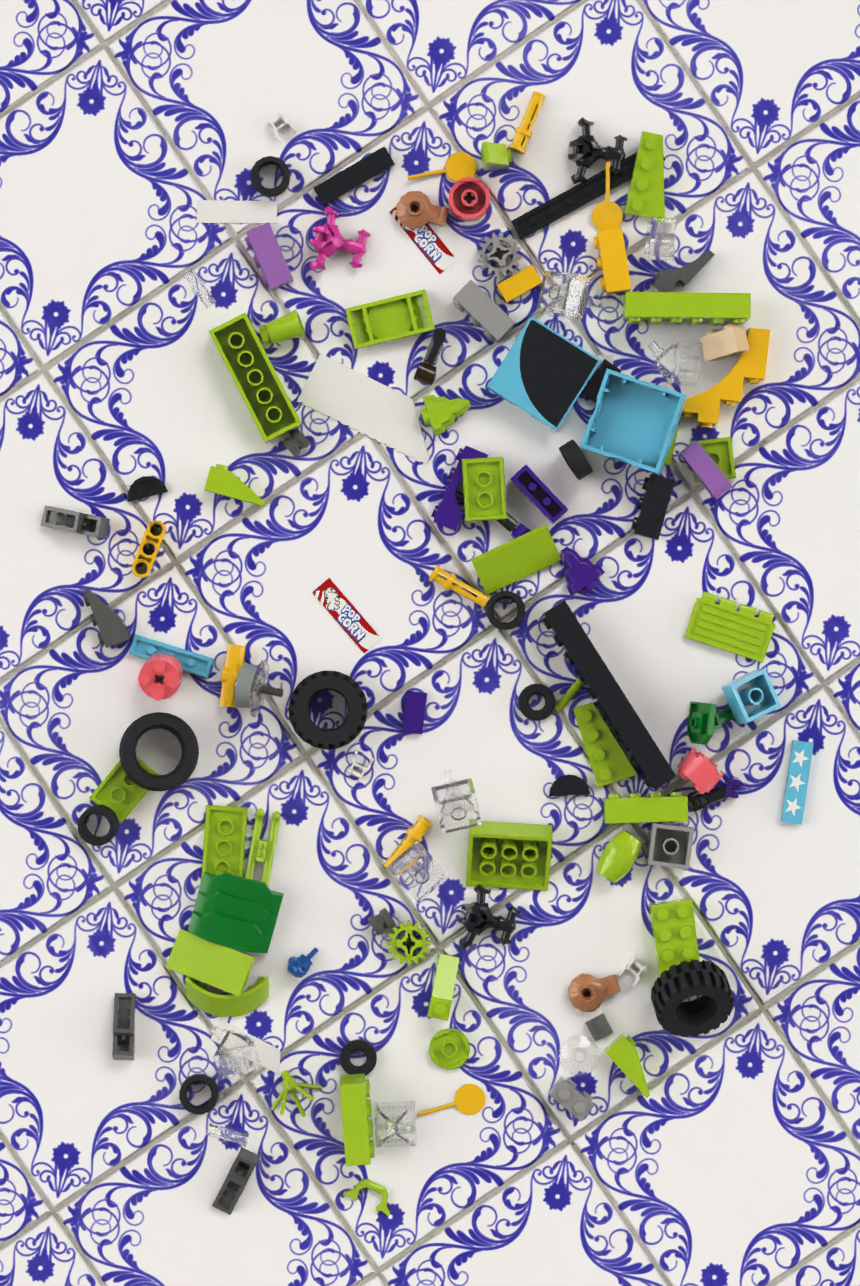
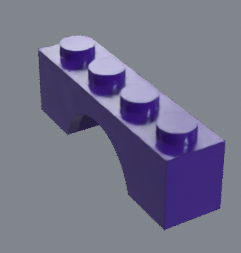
M466 445L464 449H459L455 460L459 461L457 467L451 468L447 477L451 481L448 488L443 487L439 496L443 500L440 507L435 506L431 517H434V523L456 532L464 514V511L458 506L455 497L456 488L463 480L462 459L487 458V454Z

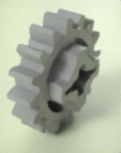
M500 232L499 237L492 233L491 239L486 236L484 237L486 243L479 244L482 250L477 251V254L481 255V258L477 259L478 263L483 262L481 269L487 268V275L495 272L496 278L499 273L506 277V271L513 273L512 267L519 266L516 259H521V255L517 254L521 247H515L517 240L511 242L510 234L505 238L503 237V232ZM500 241L505 242L510 247L505 248L500 244ZM492 243V251L485 254L487 247ZM496 250H499L500 253H505L501 260L493 256L496 254ZM513 255L511 263L506 266L505 261L507 257ZM488 262H494L498 265V268L492 267Z

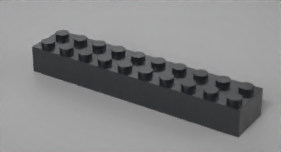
M563 600L542 614L544 618L541 619L547 630H553L555 635L552 638L558 647L563 646L565 649L564 657L570 665L574 664L577 668L575 674L580 682L585 681L588 688L585 690L590 698L598 701L597 709L602 717L607 716L610 720V723H608L609 728L613 734H618L622 739L619 743L626 753L629 751L632 755L630 761L635 769H641L644 775L641 778L648 788L657 789L676 777L566 601Z

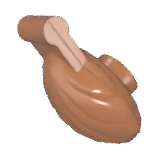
M421 191L407 192L396 205L397 217L401 224L410 229H418L427 223L443 227L446 225L449 208L433 205L427 195Z
M580 974L571 981L568 988V997L575 1008L582 1012H593L600 1007L604 997L621 992L616 974L597 979L590 974Z

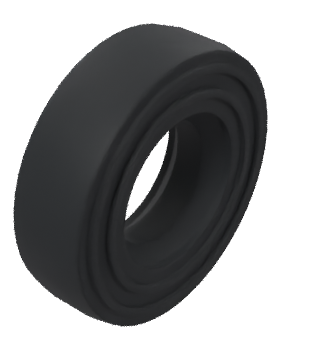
M531 684L525 687L519 695V709L530 720H544L554 711L555 696L547 686ZM534 694H540L545 699V705L540 710H533L529 706V699Z
M356 1039L348 1042L340 1053V1064L347 1074L365 1073L366 1076L374 1069L377 1062L374 1047L365 1040ZM356 1050L363 1051L366 1055V1062L362 1066H355L350 1061L351 1054Z

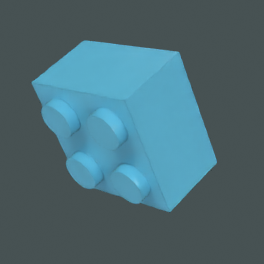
M765 668L753 670L721 686L737 724L749 723L781 707V703Z

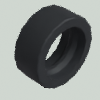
M263 157L252 167V184L256 191L263 196H279L289 186V168L278 157ZM270 164L279 167L283 174L280 185L272 189L262 186L258 178L261 168Z
M573 439L559 447L564 460L578 480L593 472L585 455Z
M501 591L493 595L488 601L486 615L489 622L496 628L502 630L513 629L522 622L525 615V605L516 593ZM503 598L513 600L518 608L515 619L507 623L497 620L493 612L496 602Z
M93 805L87 808L79 817L77 823L78 832L86 843L93 846H102L107 844L117 834L119 820L116 813L110 807ZM100 814L108 820L110 829L106 835L98 837L88 830L87 820L91 815Z
M205 1074L189 1076L183 1082L179 1091V1099L182 1106L193 1114L209 1112L216 1105L219 1098V1089L216 1082ZM195 1082H203L211 1090L210 1101L203 1106H195L187 1098V1090Z

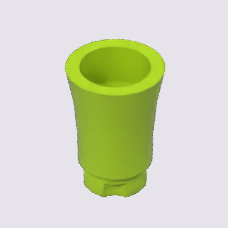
M297 309L278 319L267 322L266 325L259 326L260 335L265 346L271 343L276 344L294 338L306 337Z

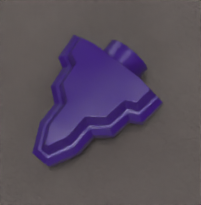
M568 547L561 550L562 563L566 567L564 576L568 582L566 588L571 596L581 590L586 594L599 585L596 580L605 572L598 564L593 565L589 559H581L576 551Z

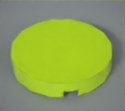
M442 1029L434 1034L430 1041V1057L441 1068L448 1070L459 1068L469 1057V1041L464 1033L457 1029Z

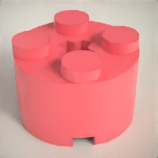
M474 177L462 178L452 186L449 192V208L453 215L462 221H476L483 217L489 208L490 192L479 179ZM467 195H471V198L475 199L471 204H467V201L463 200L467 198Z
M157 653L150 656L145 661L138 676V682L142 691L157 701L171 697L181 684L183 677L182 665L177 658L169 654Z
M694 747L677 766L679 768L678 774L684 780L688 781L690 779L694 782V788L701 794L709 793L725 774L722 770L718 773L717 765L699 751L696 754V748Z

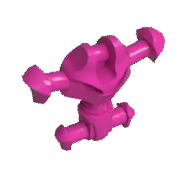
M330 206L326 207L323 212L327 215V224L313 227L312 231L316 233L315 239H310L309 242L319 254L316 261L310 262L311 270H325L323 263L326 257L330 258L333 253L340 250L345 251L346 254H354L352 262L349 264L353 268H361L363 266L360 264L361 257L366 253L365 242L366 238L370 237V233L363 229L357 231L359 234L357 241H354L352 238L350 240L343 239L338 225H335V217L339 216L340 212L333 210Z

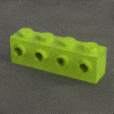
M651 792L646 797H641V793H629V797H621L620 794H608V798H603L605 824L688 821V796L682 795V792H670V796H662V792Z

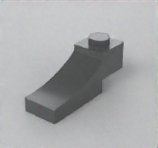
M708 249L698 259L684 267L675 270L667 268L665 272L661 269L653 277L656 280L653 286L660 292H669L679 281L685 287L715 254Z
M45 505L41 526L106 539L110 519Z
M115 993L113 1060H134L135 993Z
M241 1147L213 1202V1207L231 1215L259 1160V1155Z

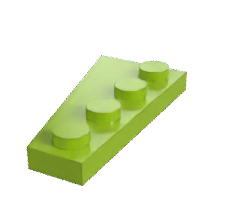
M645 131L641 132L624 213L665 221L663 135Z
M593 702L573 708L597 786L601 787L638 775Z

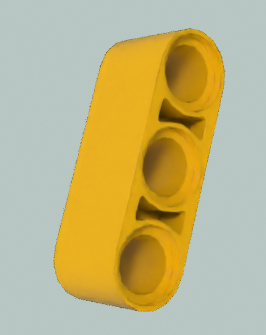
M152 521L147 526L132 565V572L137 577L145 578L152 572L167 532L165 524L161 521ZM155 524H159L162 527V533L158 536H154L151 532ZM149 543L155 547L152 555H147L144 552L145 545ZM139 563L147 565L145 574L141 575L137 572L136 568Z

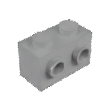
M561 1076L549 1090V1095L582 1121L595 1106L592 1102L593 1097L586 1091L581 1093L576 1088L577 1084L569 1077L565 1079Z

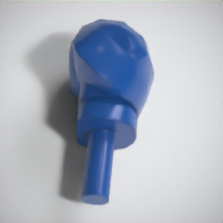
M314 948L307 956L301 954L300 957H290L287 967L288 972L296 978H302L313 964L310 959L319 950Z

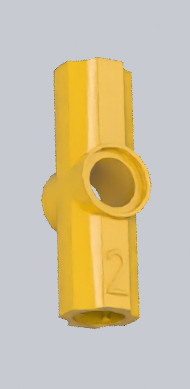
M228 644L226 662L223 666L221 677L220 706L237 708L234 701L235 687L239 671L244 663L246 646Z

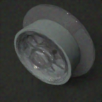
M262 660L258 667L244 663L239 670L235 682V706L237 708H250L252 717L258 716L266 694L278 697L283 695V689L267 686L269 666L266 660Z

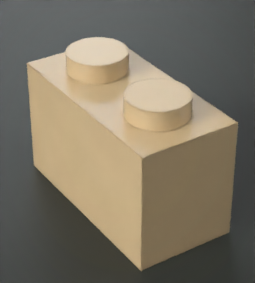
M735 324L723 326L724 330L722 331L718 329L706 332V336L699 337L705 362L717 361L749 351L744 326L736 327Z

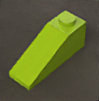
M482 142L481 156L484 172L509 167L512 157L511 151L506 149V145Z
M217 463L216 467H210L205 491L265 507L266 503L236 475L228 471V466Z
M439 953L427 1013L428 1017L448 1021L460 957Z
M621 1034L604 1051L642 1094L648 1098L650 1096L638 1051L634 1047L637 1043L630 1035L625 1037Z

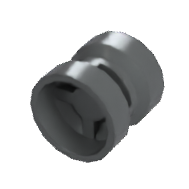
M298 429L293 432L291 439L287 438L282 442L295 457L301 453V449L307 448L311 444Z
M386 908L380 910L378 915H372L368 918L378 936L384 933L387 927L392 928L396 925Z

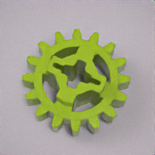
M410 920L407 921V925L399 922L400 928L393 926L394 934L388 933V936L392 938V940L387 941V945L392 946L388 949V952L395 953L392 957L393 959L400 958L399 964H402L404 960L407 961L408 966H410L412 960L418 964V958L420 957L424 960L425 956L423 953L430 952L426 945H431V941L426 940L430 934H424L425 926L418 928L417 921L414 925H411ZM405 930V935L402 938L396 939L397 935ZM413 930L417 931L422 939L416 938L413 935ZM408 933L410 934L411 941L415 942V944H411L410 952H408L407 945L403 944V942L407 941ZM396 947H401L405 951V956L400 954ZM417 947H422L420 952L413 956V951Z

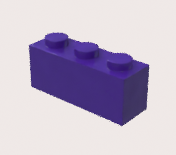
M527 465L510 479L552 525L569 510Z

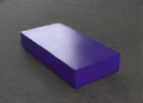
M406 691L402 732L422 734L427 693Z

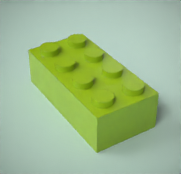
M686 898L649 903L659 978L664 970H669V967L674 964L679 965L682 961L691 962V960L695 959L700 962L692 900Z
M365 1073L340 1075L346 1166L371 1164V1158L375 1157L374 1140H370V1137H373L372 1119L368 1120V1117H372L371 1099H367V1097H370L369 1079H365Z

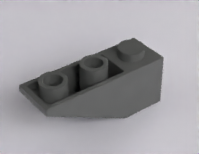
M85 589L86 594L83 595L86 606H91L93 614H90L93 625H98L100 633L97 634L100 644H105L106 648L130 640L131 638L124 620L90 589Z

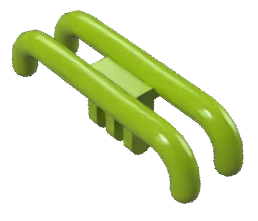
M261 808L257 809L245 878L253 880L256 861L264 862L261 882H265L267 886L269 885L281 817L278 811L272 814L268 840H262L260 836L264 810Z

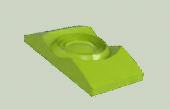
M425 289L345 309L355 349L435 330Z

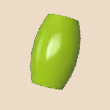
M622 830L613 837L603 850L596 871L611 882H618L635 864L643 842L628 831Z

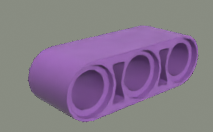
M696 440L679 453L716 500L733 487Z

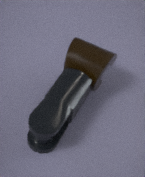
M443 328L435 329L424 358L425 363L421 362L418 366L414 380L432 386L437 368L435 366L446 336Z

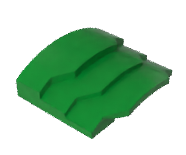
M204 871L188 931L202 939L224 947L246 952L267 953L284 893L270 890L265 882L243 878L226 871L218 875Z

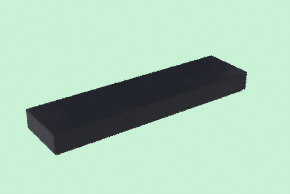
M384 146L315 186L313 189L323 206H326L391 168L395 163Z

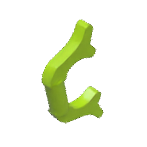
M363 1179L353 1189L343 1192V1196L352 1197L354 1201L358 1200V1192L362 1188H369L379 1193L382 1201L376 1206V1211H382L387 1216H390V1211L387 1207L388 1191L384 1186L369 1179Z

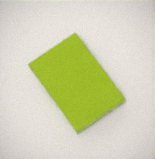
M504 458L462 459L465 521L507 519Z
M136 756L140 766L145 771L159 775ZM119 761L89 798L97 805L110 807L116 813L119 823L122 824L149 790L132 782L124 772Z

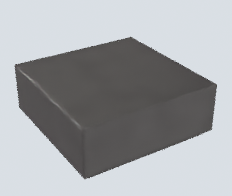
M604 1013L585 1022L595 1041L613 1032Z

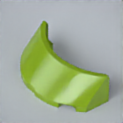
M258 976L257 982L254 985L248 986V991L243 992L241 997L208 992L207 985L201 984L198 980L191 977H185L187 998L196 1007L214 1016H241L254 1011L269 998V976Z

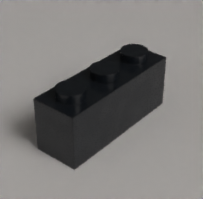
M650 474L649 478L645 477L642 489L645 490L644 497H639L636 508L640 510L638 518L634 517L631 529H634L633 534L656 541L659 540L675 480L655 474Z

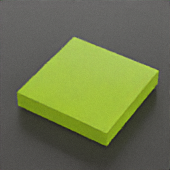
M731 437L697 441L727 479L736 478ZM694 474V482L700 483L701 481Z

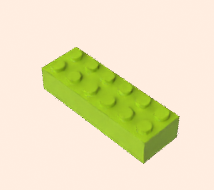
M625 292L623 295V321H628V324H640L641 321H648L650 325H659L662 321H669V325H681L683 321H689V325H702L704 322H710V325H722L724 322H731V324L736 326H742L750 319L751 293Z
M246 312L211 329L209 333L264 442L268 443L302 426Z

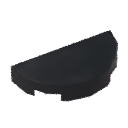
M152 476L141 477L130 486L127 493L128 502L166 493L168 490L165 484Z
M569 774L560 776L555 780L549 791V797L590 794L589 787L583 779Z

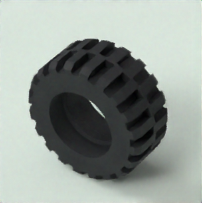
M326 670L307 676L296 686L290 697L288 711L290 723L300 739L315 748L329 750L349 744L360 734L367 719L368 707L365 694L356 681L341 672ZM321 691H335L342 695L347 703V717L337 728H320L313 723L309 716L310 701Z
M697 959L691 960V962L682 961L680 962L681 964H674L669 967V970H664L660 974V978L657 977L651 989L652 1004L659 1024L666 1031H670L671 1034L676 1036L680 1034L682 1037H688V1035L697 1037L702 1033L705 1035L710 1033V1030L719 1028L720 1024L724 1023L728 1016H730L734 1005L733 994L725 972L716 964H710L709 961L705 960L699 962ZM702 995L695 1000L683 1002L687 998Z

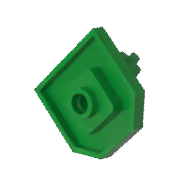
M690 701L687 726L690 742L707 745L713 736V730L721 728L723 723L734 719L730 707L716 713V704Z

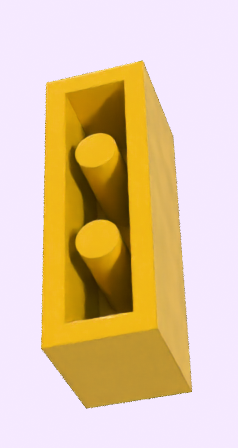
M622 228L597 231V237H593L595 250L599 249L600 257L597 258L598 270H602L603 278H600L601 290H605L606 295L631 291Z

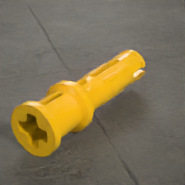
M533 91L521 125L515 129L514 132L516 134L513 142L508 146V149L522 155L526 154L525 148L529 139L533 136L531 130L546 97L544 94Z
M438 564L428 579L430 582L434 581L442 585L445 590L449 591L451 589L483 608L490 596L458 580L454 573L450 574L442 570ZM461 588H463V589L469 591L470 593L476 595L477 597H475V596L469 594L468 592L462 590Z
M420 814L417 816L418 820L415 824L407 829V835L383 864L393 873L413 846L423 840L422 837L426 831L434 826Z

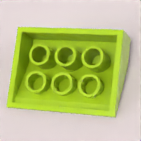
M470 820L466 886H477L480 884L482 887L548 891L552 825Z

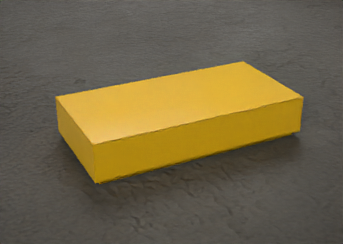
M530 265L496 286L506 303L540 285L542 280L534 266Z

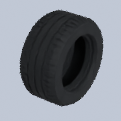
M163 712L146 714L135 720L124 732L119 747L120 762L126 775L136 785L150 791H167L183 784L194 772L199 756L198 741L190 726L181 718ZM161 728L170 731L178 738L181 744L182 756L180 763L173 771L166 775L148 773L140 766L136 759L138 740L151 729Z

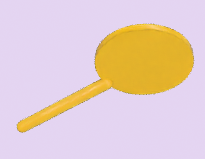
M456 152L447 159L445 169L410 175L407 179L412 180L446 173L452 181L457 182L465 177H473L476 171V163L468 153Z
M609 161L606 162L605 201L597 204L592 212V221L596 228L601 231L618 228L623 219V213L619 205L610 201Z
M465 1084L456 1091L454 1102L418 1112L417 1115L422 1116L456 1106L463 1114L473 1115L483 1108L485 1095L477 1085Z

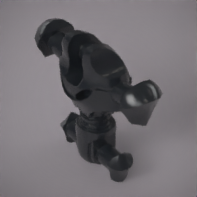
M583 117L579 119L577 124L582 127V135L569 143V146L573 147V154H568V159L575 162L576 166H579L576 175L571 176L572 182L574 184L587 182V179L584 177L586 169H590L599 158L606 160V162L613 161V168L610 171L614 175L623 173L624 170L621 169V162L626 155L623 146L627 138L619 134L614 137L616 140L615 148L610 146L601 148L598 142H596L594 135H591L590 126H593L594 122L588 121Z
M478 884L474 888V891L477 893V902L462 905L461 908L467 912L465 918L459 917L458 921L465 925L468 934L465 939L459 941L460 947L462 949L468 947L475 948L472 943L475 936H480L484 930L490 927L496 931H503L499 939L502 945L511 944L512 941L509 940L510 935L516 928L515 917L516 913H520V910L511 906L507 908L509 910L507 918L501 915L493 916L489 910L488 903H485L486 894H490L491 890L485 889Z

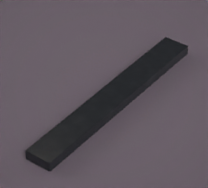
M637 152L623 159L621 162V169L624 170L623 173L614 175L610 171V191L631 180ZM606 169L587 179V182H581L512 220L511 223L520 240L604 195L606 190Z

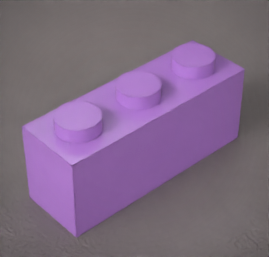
M267 222L246 231L248 237L244 239L249 250L254 249L256 256L253 257L257 269L261 267L264 275L261 278L265 288L270 287L271 291L293 282L294 279L270 223Z

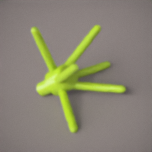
M285 1070L281 1073L283 1090L274 1102L271 1110L274 1111L282 1100L280 1114L283 1115L287 1094H292L302 1117H305L306 1114L296 1091L298 1090L305 1097L314 1101V1097L302 1088L322 1089V1086L296 1083L295 1078H291L289 1071Z

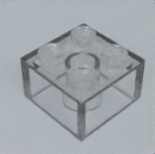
M418 840L387 867L390 873L418 904L449 877Z

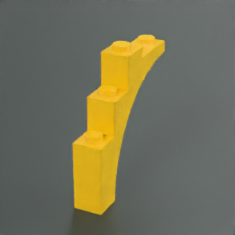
M749 328L746 336L750 350L740 354L738 361L729 374L717 385L706 392L687 398L681 417L693 418V414H695L696 423H700V427L712 428L713 425L718 424L720 401H724L723 405L736 406V403H740L742 399L744 379H747V383L759 384V381H763L766 372L770 330Z

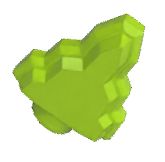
M428 395L423 397L425 409L420 411L425 427L431 425L434 435L437 436L444 433L446 427L452 425L456 417L464 415L471 408V405L467 399L456 398L449 400L445 396L436 398L434 395Z

